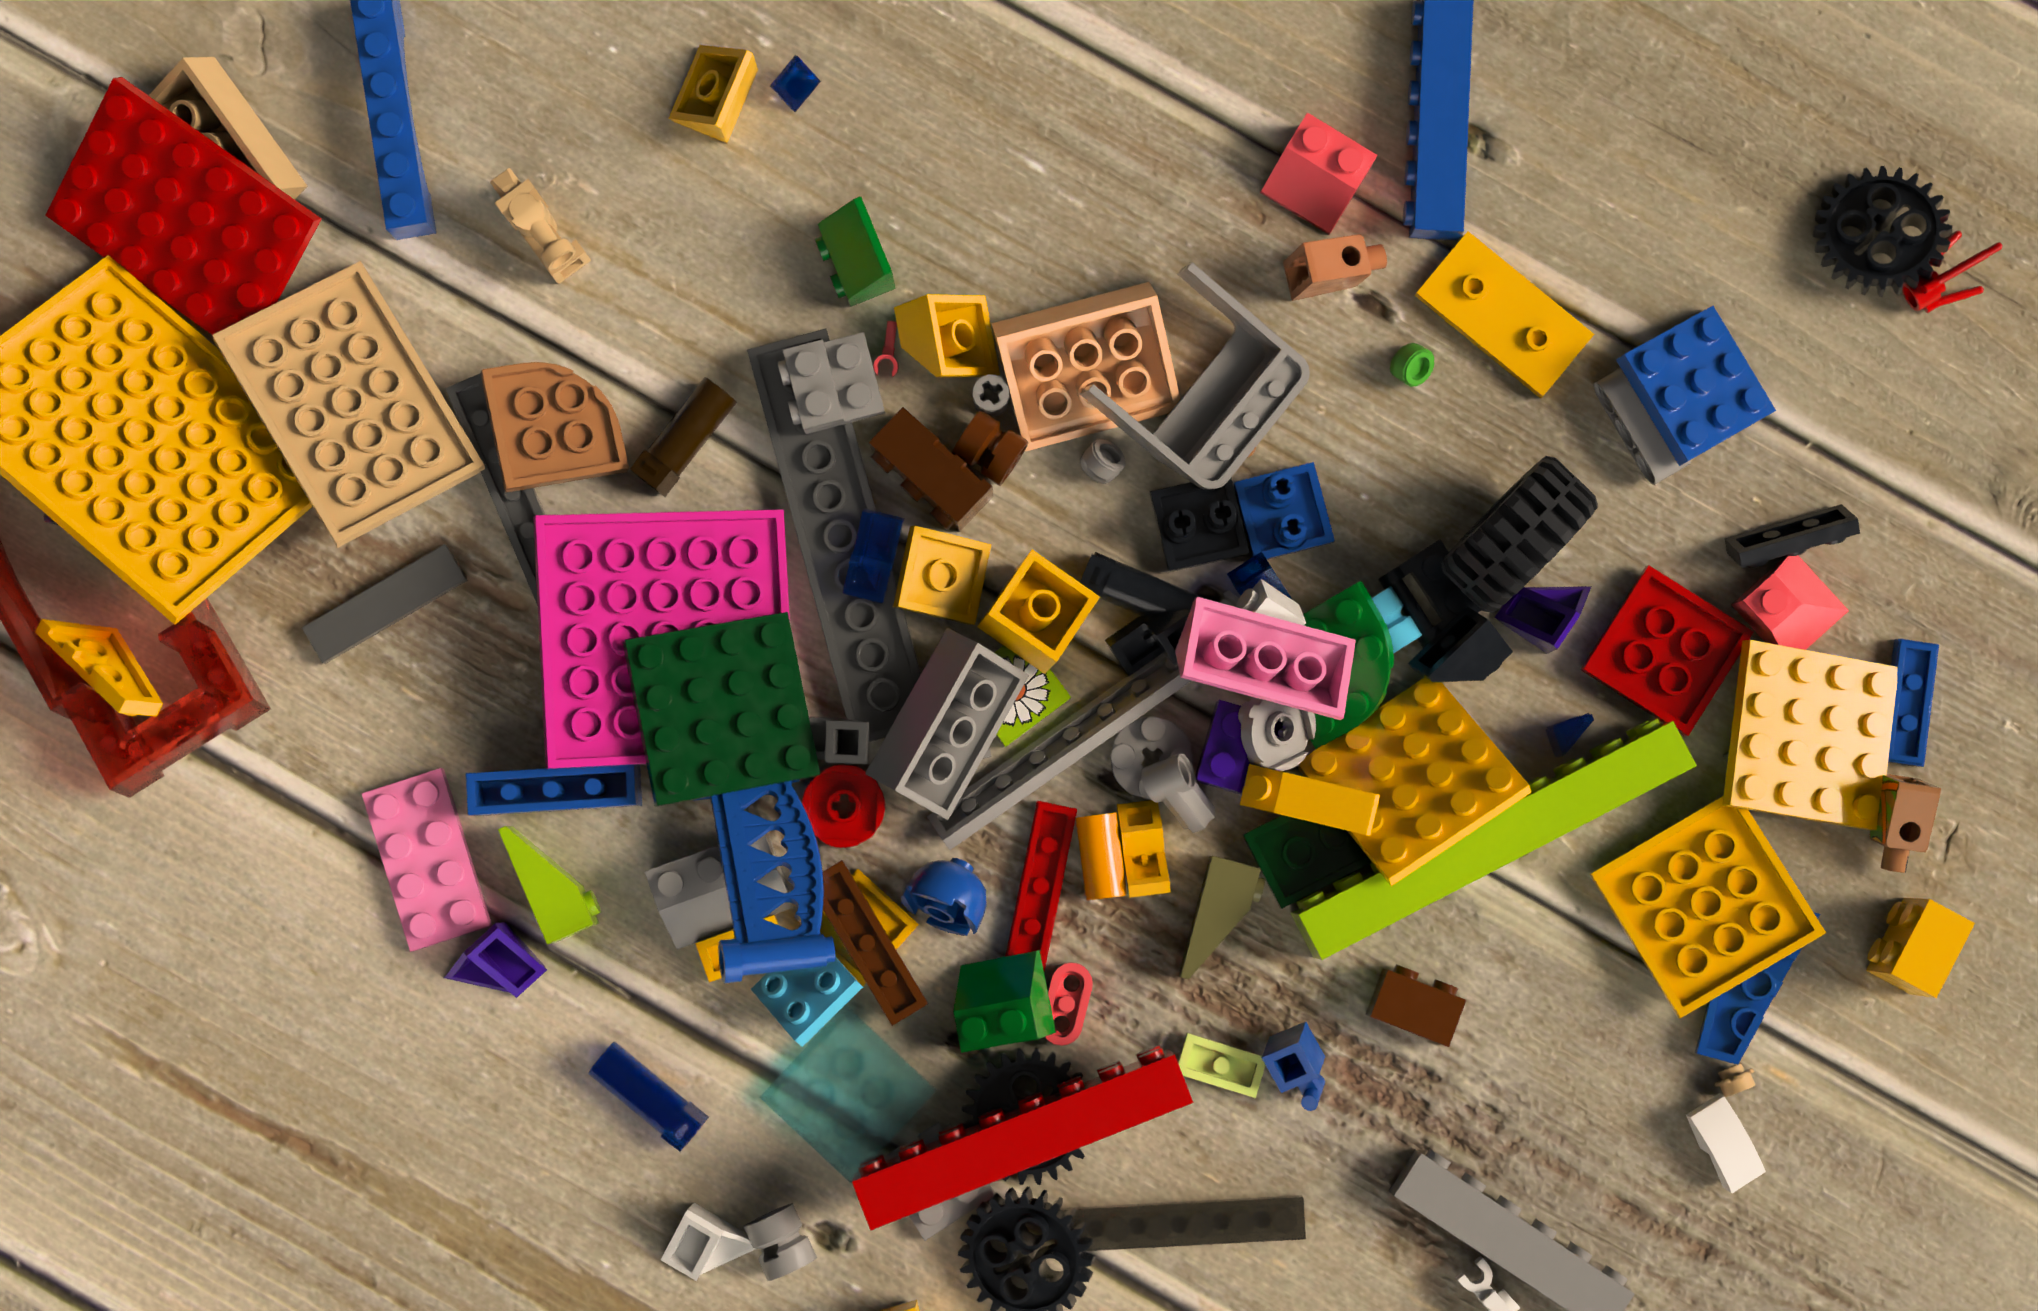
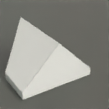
M693 1203L684 1214L661 1261L697 1281L701 1274L755 1250V1248L752 1247L747 1233L698 1204Z

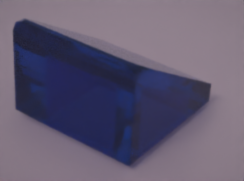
M1592 714L1579 715L1548 726L1545 729L1556 758L1563 757L1594 721Z

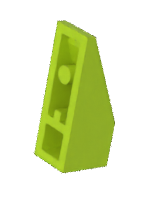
M504 826L498 829L547 945L554 944L599 924L596 915L601 913V909L592 890L586 892L580 882L513 826Z

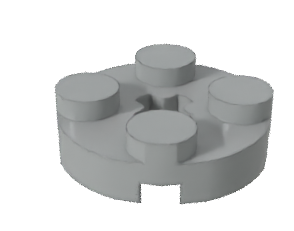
M1255 697L1250 702L1242 704L1239 709L1238 719L1241 723V739L1247 753V758L1252 765L1285 771L1296 767L1305 759L1308 752H1305L1304 749L1307 746L1308 739L1314 740L1316 732L1315 713ZM1277 721H1282L1283 727L1278 730L1279 737L1277 738L1274 732L1275 724Z
M1158 717L1137 719L1122 729L1114 740L1110 756L1112 773L1118 784L1129 794L1149 800L1151 799L1145 791L1141 776L1142 769L1144 768L1141 764L1144 760V755L1141 753L1143 749L1147 747L1153 751L1158 748L1162 752L1159 758L1160 761L1180 753L1184 754L1192 765L1194 761L1191 744L1186 734L1176 724Z

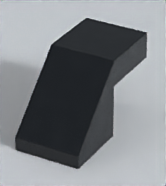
M1184 609L1139 616L1105 639V642L1128 676L1162 653L1176 666L1178 663L1175 650L1190 611Z

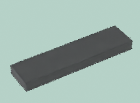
M444 544L302 627L321 662L326 664L468 580L448 545Z

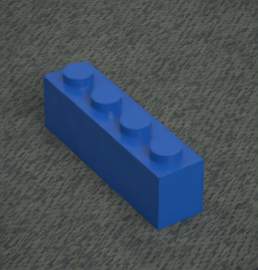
M640 765L466 773L469 816L642 806Z

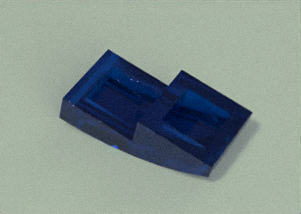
M869 509L862 511L843 594L880 603L884 602L905 518Z

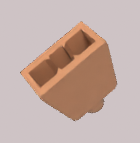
M1361 234L1302 243L1283 261L1291 299L1296 301L1358 286L1371 275V271L1386 268L1387 256L1383 245L1378 244L1366 247L1364 237Z

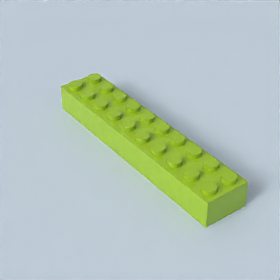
M1658 718L1651 721L1642 722L1626 731L1628 739L1624 741L1621 738L1613 741L1610 739L1590 749L1591 758L1587 760L1584 757L1573 758L1555 767L1553 771L1556 776L1548 780L1544 776L1528 781L1531 789L1529 795L1393 886L1387 882L1376 866L1370 863L1369 865L1373 871L1363 876L1360 872H1353L1333 882L1336 890L1324 895L1323 891H1316L1296 901L1299 909L1290 914L1313 958L1324 960L1696 767L1697 765L1674 721L1660 724Z

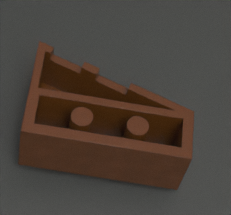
M902 407L869 442L870 448L874 451L870 458L887 474L893 469L904 480L900 484L901 488L916 502L923 497L934 508L930 515L943 528L948 530L953 526L960 532L993 498V486L984 478L980 480L966 467L965 461L957 454L954 456L939 442L938 437Z

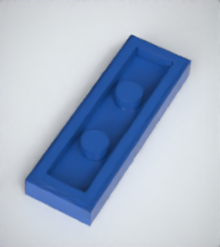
M1899 638L1894 639L1891 666L1898 668L1888 763L1924 767L1939 644Z

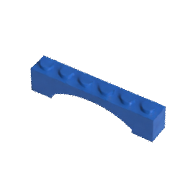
M350 0L386 230L396 240L437 234L431 194L425 179L411 108L404 49V37L406 36L400 0Z

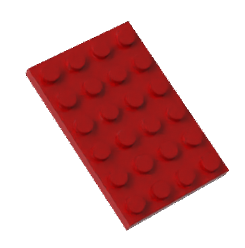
M123 77L112 79L45 214L46 217L105 258L109 255L151 292L212 335L278 302L322 220Z

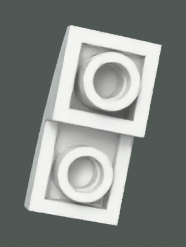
M1719 1093L1686 1114L1700 1149L1709 1154L1723 1188L1734 1193L1766 1172L1747 1132L1723 1095Z

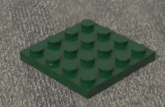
M788 612L623 641L655 807L820 775Z

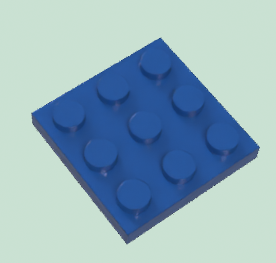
M1714 306L1705 309L1616 359L1679 466L1776 411Z

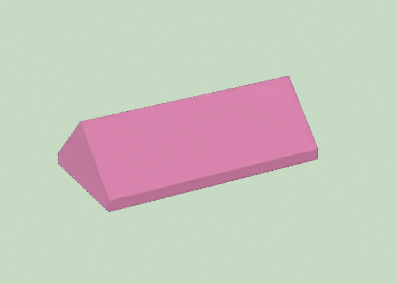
M1196 597L1175 653L1180 678L1342 720L1345 713L1356 640Z

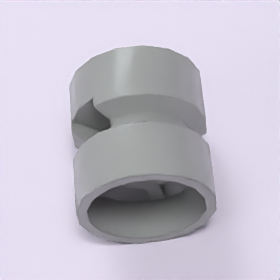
M793 1203L775 1209L744 1225L752 1247L761 1249L762 1254L758 1260L767 1281H772L796 1271L817 1258L808 1236L799 1234L802 1223Z

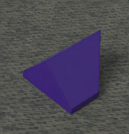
M1592 586L1523 587L1507 603L1502 605L1494 618L1547 654L1560 647L1580 617Z
M506 922L495 923L469 946L444 978L509 992L517 998L544 974L547 969Z

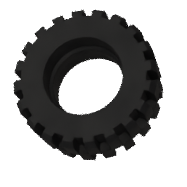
M1543 457L1474 524L1440 563L1443 574L1482 611L1491 613L1497 611L1533 579L1584 526L1598 508L1596 496L1557 458Z

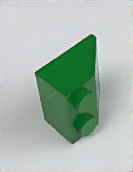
M861 196L854 198L818 223L821 236L814 239L823 262L829 259L832 260L836 274L831 275L830 279L839 299L846 296L850 307L896 289L892 270Z
M1040 950L960 966L953 1013L961 1053L1036 1040L1056 1033Z

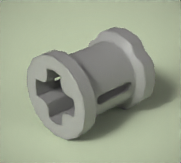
M988 374L976 381L972 395L975 409L978 412L982 410L991 417L999 416L1006 411L1009 401V388L1003 378ZM990 388L992 392L999 390L998 403L993 404L990 400L983 402L984 389Z

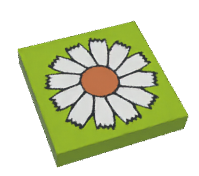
M1002 646L994 653L1029 675L996 734L1003 745L1007 747L1072 697L1051 669L1044 674L1007 647Z

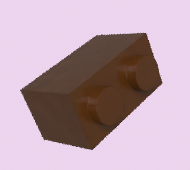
M1397 964L1393 971L1382 968L1365 1015L1449 1047L1466 1003L1465 999L1456 996L1458 988L1436 979L1432 986L1417 981L1418 972Z

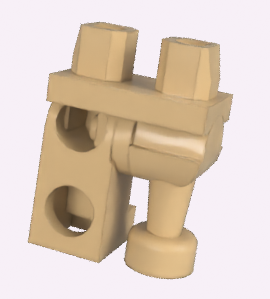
M508 168L491 180V185L501 197L495 202L496 206L512 227L521 233L558 284L591 261L576 239L571 243L568 239H561L557 233L555 219L547 209L548 205L529 179L521 183L513 171Z

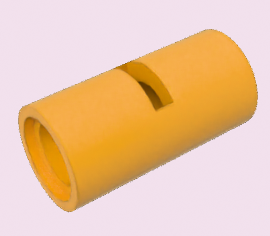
M1117 813L1075 818L1086 900L1126 896L1127 889Z

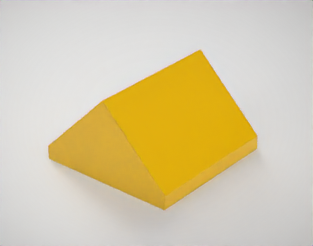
M699 45L668 119L727 143L758 72L753 53L743 49Z

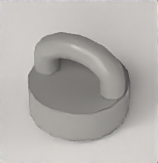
M1096 439L1080 458V464L1087 476L1102 484L1110 483L1121 473L1126 465L1122 451L1114 443L1106 439Z

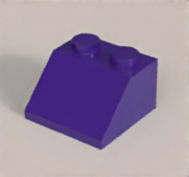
M1219 699L1214 707L1196 770V782L1242 795L1248 767L1251 763L1247 758V753L1241 739V723L1238 719L1241 705ZM1277 721L1275 724L1274 732L1277 738L1279 737L1278 730L1283 727L1282 721Z

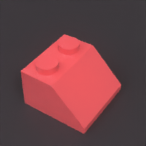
M1307 112L1260 193L1330 235L1378 155Z

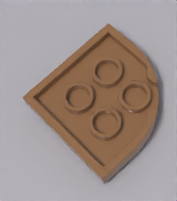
M528 362L481 370V378L505 493L628 472L629 465L618 418L609 400L596 385H591L585 379L573 373V370L545 362Z

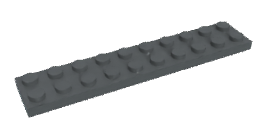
M825 328L747 349L846 718L868 721V742H872L887 736L921 673L903 609L893 607L897 585L886 546L876 542L883 570L887 572L881 596L878 597L849 588L855 564L862 570L867 571L865 566L857 560L867 516L869 514L877 515L852 422L805 434L802 424L794 425L788 401L795 400L792 384L783 385L778 361L785 360L783 349L822 339L824 342L830 341L827 329Z

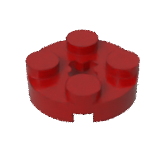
M852 765L831 766L822 771L819 776H816L805 789L802 799L803 807L811 822L815 836L827 845L839 848L858 846L872 838L883 822L886 809L884 793L878 782L866 775V772L861 768ZM842 794L849 795V801L856 803L855 811L848 812L845 819L840 818L839 811L832 810L833 802L840 801Z

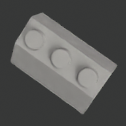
M769 832L750 845L777 857ZM719 845L644 871L658 912L676 949L733 930ZM781 866L774 868L757 881V883L779 892L789 893ZM790 902L783 903L766 917L792 909L795 906Z

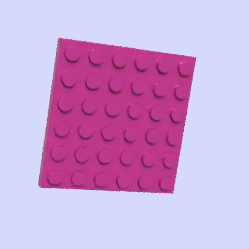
M784 510L535 515L533 517L546 769L646 764L623 647L624 640L788 612L790 620Z

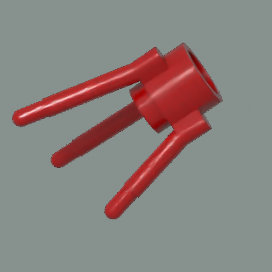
M1961 231L1954 232L1947 239L1950 241L1948 250L1962 237ZM2000 242L1995 243L1940 275L1933 271L1929 280L1919 275V284L1916 289L1911 288L1904 282L1903 296L1915 311L1924 309L1926 313H1929L1939 306L1983 293L1984 288L1977 286L1941 296V293L1946 291L1945 282L2000 251L2003 245Z

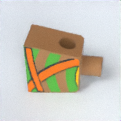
M1891 774L1883 775L1877 830L1870 831L1869 833L1871 840L1884 846L1881 869L1906 873L1910 851H1927L1941 794L1940 787L1918 778Z

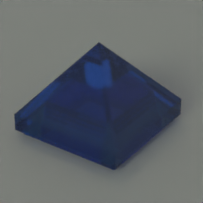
M795 55L772 82L770 87L792 111L796 112L821 81Z

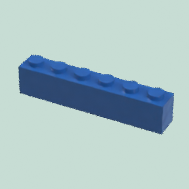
M1474 0L1413 1L1411 24L1418 26V39L1411 42L1410 65L1416 66V81L1410 80L1408 105H1414L1415 109L1414 121H1408L1406 144L1413 145L1412 161H1406L1404 178L1405 185L1411 186V201H1405L1403 208V225L1409 226V238L1458 241L1464 232Z

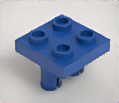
M1314 462L1233 483L1254 563L1335 542Z

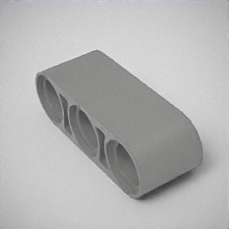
M1621 368L1594 382V390L1601 405L1639 469L1652 485L1690 465L1691 460L1681 466L1678 465Z

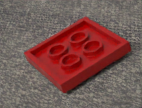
M1648 565L1641 572L1580 670L1653 717L1658 718L1661 722L1674 721L1679 733L1686 737L1692 732L1739 657L1742 641L1749 640L1754 631Z

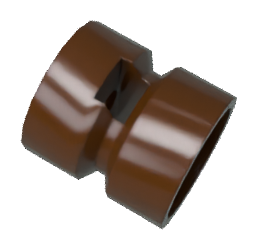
M980 410L962 433L952 454L954 456L957 454L970 467L978 464L981 466V474L1001 486L1022 457L1029 441L1010 429L1002 432L1000 430V422Z

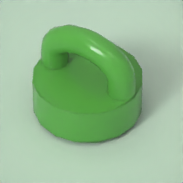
M1409 343L1401 347L1392 358L1389 368L1390 372L1410 387L1418 386L1424 383L1431 375L1435 364L1434 355L1419 344Z

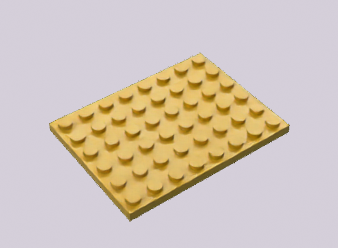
M109 255L0 336V475L174 625L313 507L219 349Z

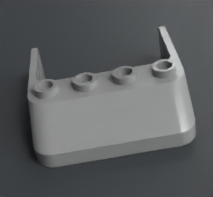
M1192 262L1183 267L1177 275L1231 320L1234 326V333L1159 427L1151 433L1094 384L1085 387L1080 395L1158 461L1199 488L1211 490L1224 486L1307 384L1310 371L1306 360Z

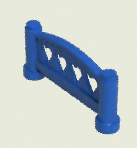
M800 780L695 799H711L735 938L719 940L718 944L720 972L724 984L742 982V977L747 975L826 967L827 963L835 962V946L832 936L824 937L820 933L824 900L823 870L811 822L795 789L792 787L793 782H799ZM771 795L777 799L774 809L780 814V818L775 821H769L744 811V809L762 796ZM777 830L784 835L781 845L786 849L787 853L784 856L776 857L750 845L769 831ZM785 866L791 872L787 881L793 885L794 889L789 893H782L757 883V881L774 868ZM790 902L796 905L798 909L794 917L800 922L801 926L796 930H789L763 918L783 903Z

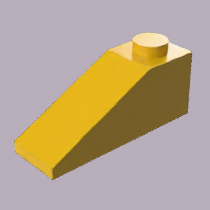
M1249 764L1240 805L1371 836L1380 795Z

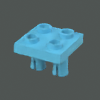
M835 956V962L827 963L826 967L766 973L751 990L794 1041L803 1047L863 986Z

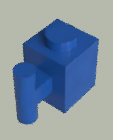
M1303 1022L1270 1036L1261 1058L1280 1092L1283 1093L1298 1086L1303 1095L1301 1100L1302 1107L1307 1111H1313L1318 1106L1325 1085L1324 1077L1319 1075L1325 1055L1307 1022Z

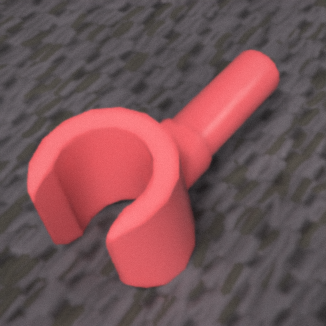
M887 321L882 355L878 356L873 364L876 375H879V364L884 359H890L893 362L892 377L898 373L899 363L894 357L897 329L895 321Z

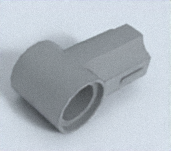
M1180 753L1142 769L1143 786L1150 799L1156 803L1163 801L1184 829H1189L1192 833L1201 831L1215 818V807L1196 783L1193 766L1184 754Z

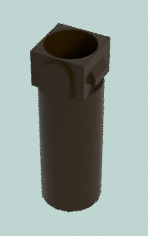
M704 377L648 450H644L637 458L630 470L666 497L680 479L681 473L733 409L737 401L710 379Z

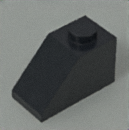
M1466 607L1408 664L1413 670L1431 682L1484 681L1491 673L1499 669L1502 662L1513 651L1487 618Z

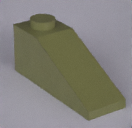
M1209 856L1178 974L1179 977L1189 980L1251 909L1252 901L1260 902L1265 885V879L1259 877L1261 868L1216 856Z

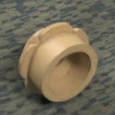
M1742 1063L1719 1071L1718 1074L1721 1080L1715 1082V1087L1720 1086L1724 1097L1747 1090L1756 1085L1751 1075L1754 1070L1752 1068L1744 1070Z

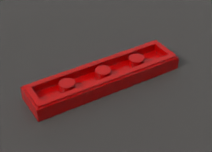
M1037 801L1005 957L1040 950L1043 970L1045 972L1078 809Z

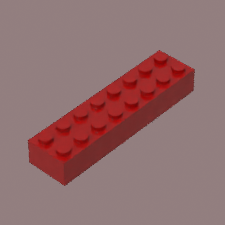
M1160 1045L1148 1048L1136 1054L1137 1062L1123 1067L1120 1061L1113 1062L1097 1069L1099 1077L1084 1083L1081 1076L1067 1080L1057 1085L1058 1093L1043 1098L1042 1092L1029 1095L1018 1100V1109L1004 1114L1002 1107L978 1116L979 1124L964 1129L963 1124L959 1123L940 1131L939 1140L925 1145L923 1139H919L901 1146L898 1152L899 1156L885 1161L884 1155L881 1154L861 1162L858 1172L855 1173L852 1179V1184L870 1231L1194 1103L1175 1054L1170 1049L1163 1051Z

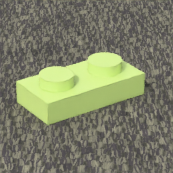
M1186 1033L1178 1060L1183 1076L1253 1098L1257 1096L1266 1066L1261 1058L1262 1055L1191 1033Z

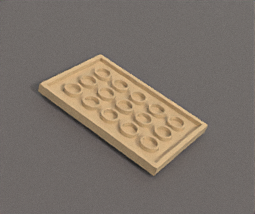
M361 261L212 335L216 346L337 548L477 475L485 469L483 461Z

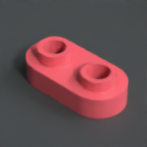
M1074 962L1062 964L1054 971L1051 978L1048 995L1053 1020L1058 1016H1065L1069 1020V1027L1065 1031L1056 1030V1033L1045 1036L1049 1042L1055 1045L1071 1044L1079 1037L1082 1031L1093 981L1089 971L1081 964ZM1069 975L1076 976L1080 981L1079 987L1075 991H1068L1063 985L1064 979Z

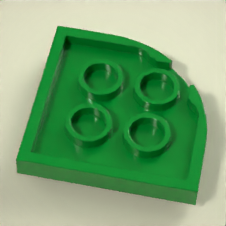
M1362 581L1303 614L1306 621L1304 626L1356 640L1344 718L1337 720L1315 714L1316 732L1314 740L1310 739L1315 749L1326 745L1366 721L1377 710L1387 693L1386 689L1390 679L1391 668L1394 666L1392 640L1382 615Z

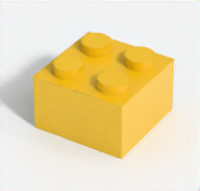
M1031 550L1019 564L977 627L1045 674L1059 660L1100 596L1043 556Z
M1903 898L1902 902L1898 901L1894 904L1887 916L1886 923L1889 924L1885 935L1882 939L1878 938L1870 948L1867 959L1871 962L1866 971L1908 994L1937 998L1975 923L1931 899Z

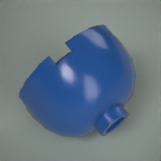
M952 858L950 862L937 860L928 862L913 874L901 895V901L913 915L916 914L918 909L930 915L931 917L926 921L929 925L948 933L967 936L970 929L975 934L983 920L987 907L986 889L978 876L973 873L974 868L966 861L958 858Z

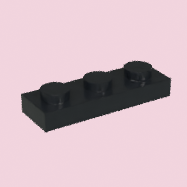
M1840 504L1725 538L1726 551L1741 568L1760 567L1765 565L1768 560L1781 556L1801 555L1807 549L1822 544H1839L1845 541L1846 537L1860 534L1859 520L1846 507Z

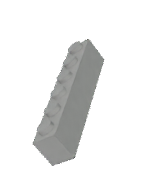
M1415 1149L1390 1188L1389 1192L1393 1196L1568 1311H1624L1634 1296L1632 1291L1624 1287L1628 1280L1626 1277L1607 1265L1602 1271L1598 1270L1588 1263L1592 1257L1591 1254L1573 1242H1570L1567 1248L1553 1240L1557 1233L1536 1218L1531 1225L1518 1217L1522 1210L1501 1195L1496 1202L1484 1195L1482 1192L1486 1185L1466 1172L1460 1179L1447 1170L1451 1162L1429 1149L1426 1155Z

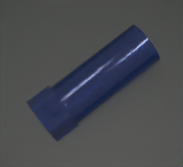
M616 1041L606 1049L588 1072L591 1077L661 1134V1138L679 1152L691 1141L709 1118L691 1101L688 1102Z

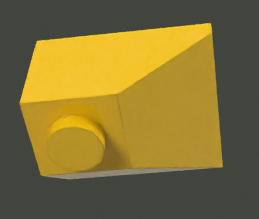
M926 294L894 307L901 348L935 377L1000 375L985 295Z

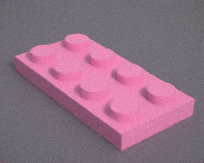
M439 768L362 793L410 952L491 927L492 922L445 770Z

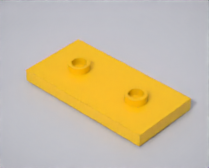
M1469 231L1466 232L1414 295L1540 399L1595 335Z

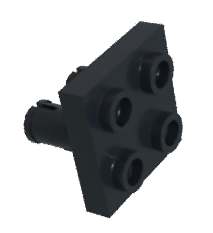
M1232 477L1224 486L1217 489L1206 490L1189 482L1150 491V498L1168 573L1249 554Z

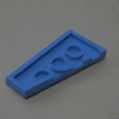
M1814 912L1815 916L1818 919L1820 914ZM1802 948L1709 1001L1695 1053L1738 1065L1764 1019L1763 1016L1782 986V981Z

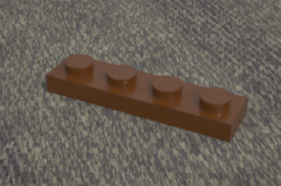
M841 860L823 871V911L891 1025H895L928 1005L929 1003L844 861Z

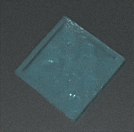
M844 1005L759 1098L842 1176L852 1183L860 1163L877 1156L937 1089L853 1010Z

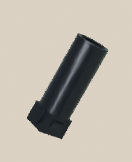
M1098 552L1091 554L1080 581L1085 587L1101 596L1100 599L1141 616L1184 609L1190 611L1196 597L1204 598Z

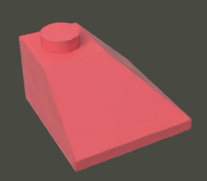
M1798 555L1784 556L1731 604L1764 642L1804 650L1811 646L1849 611Z

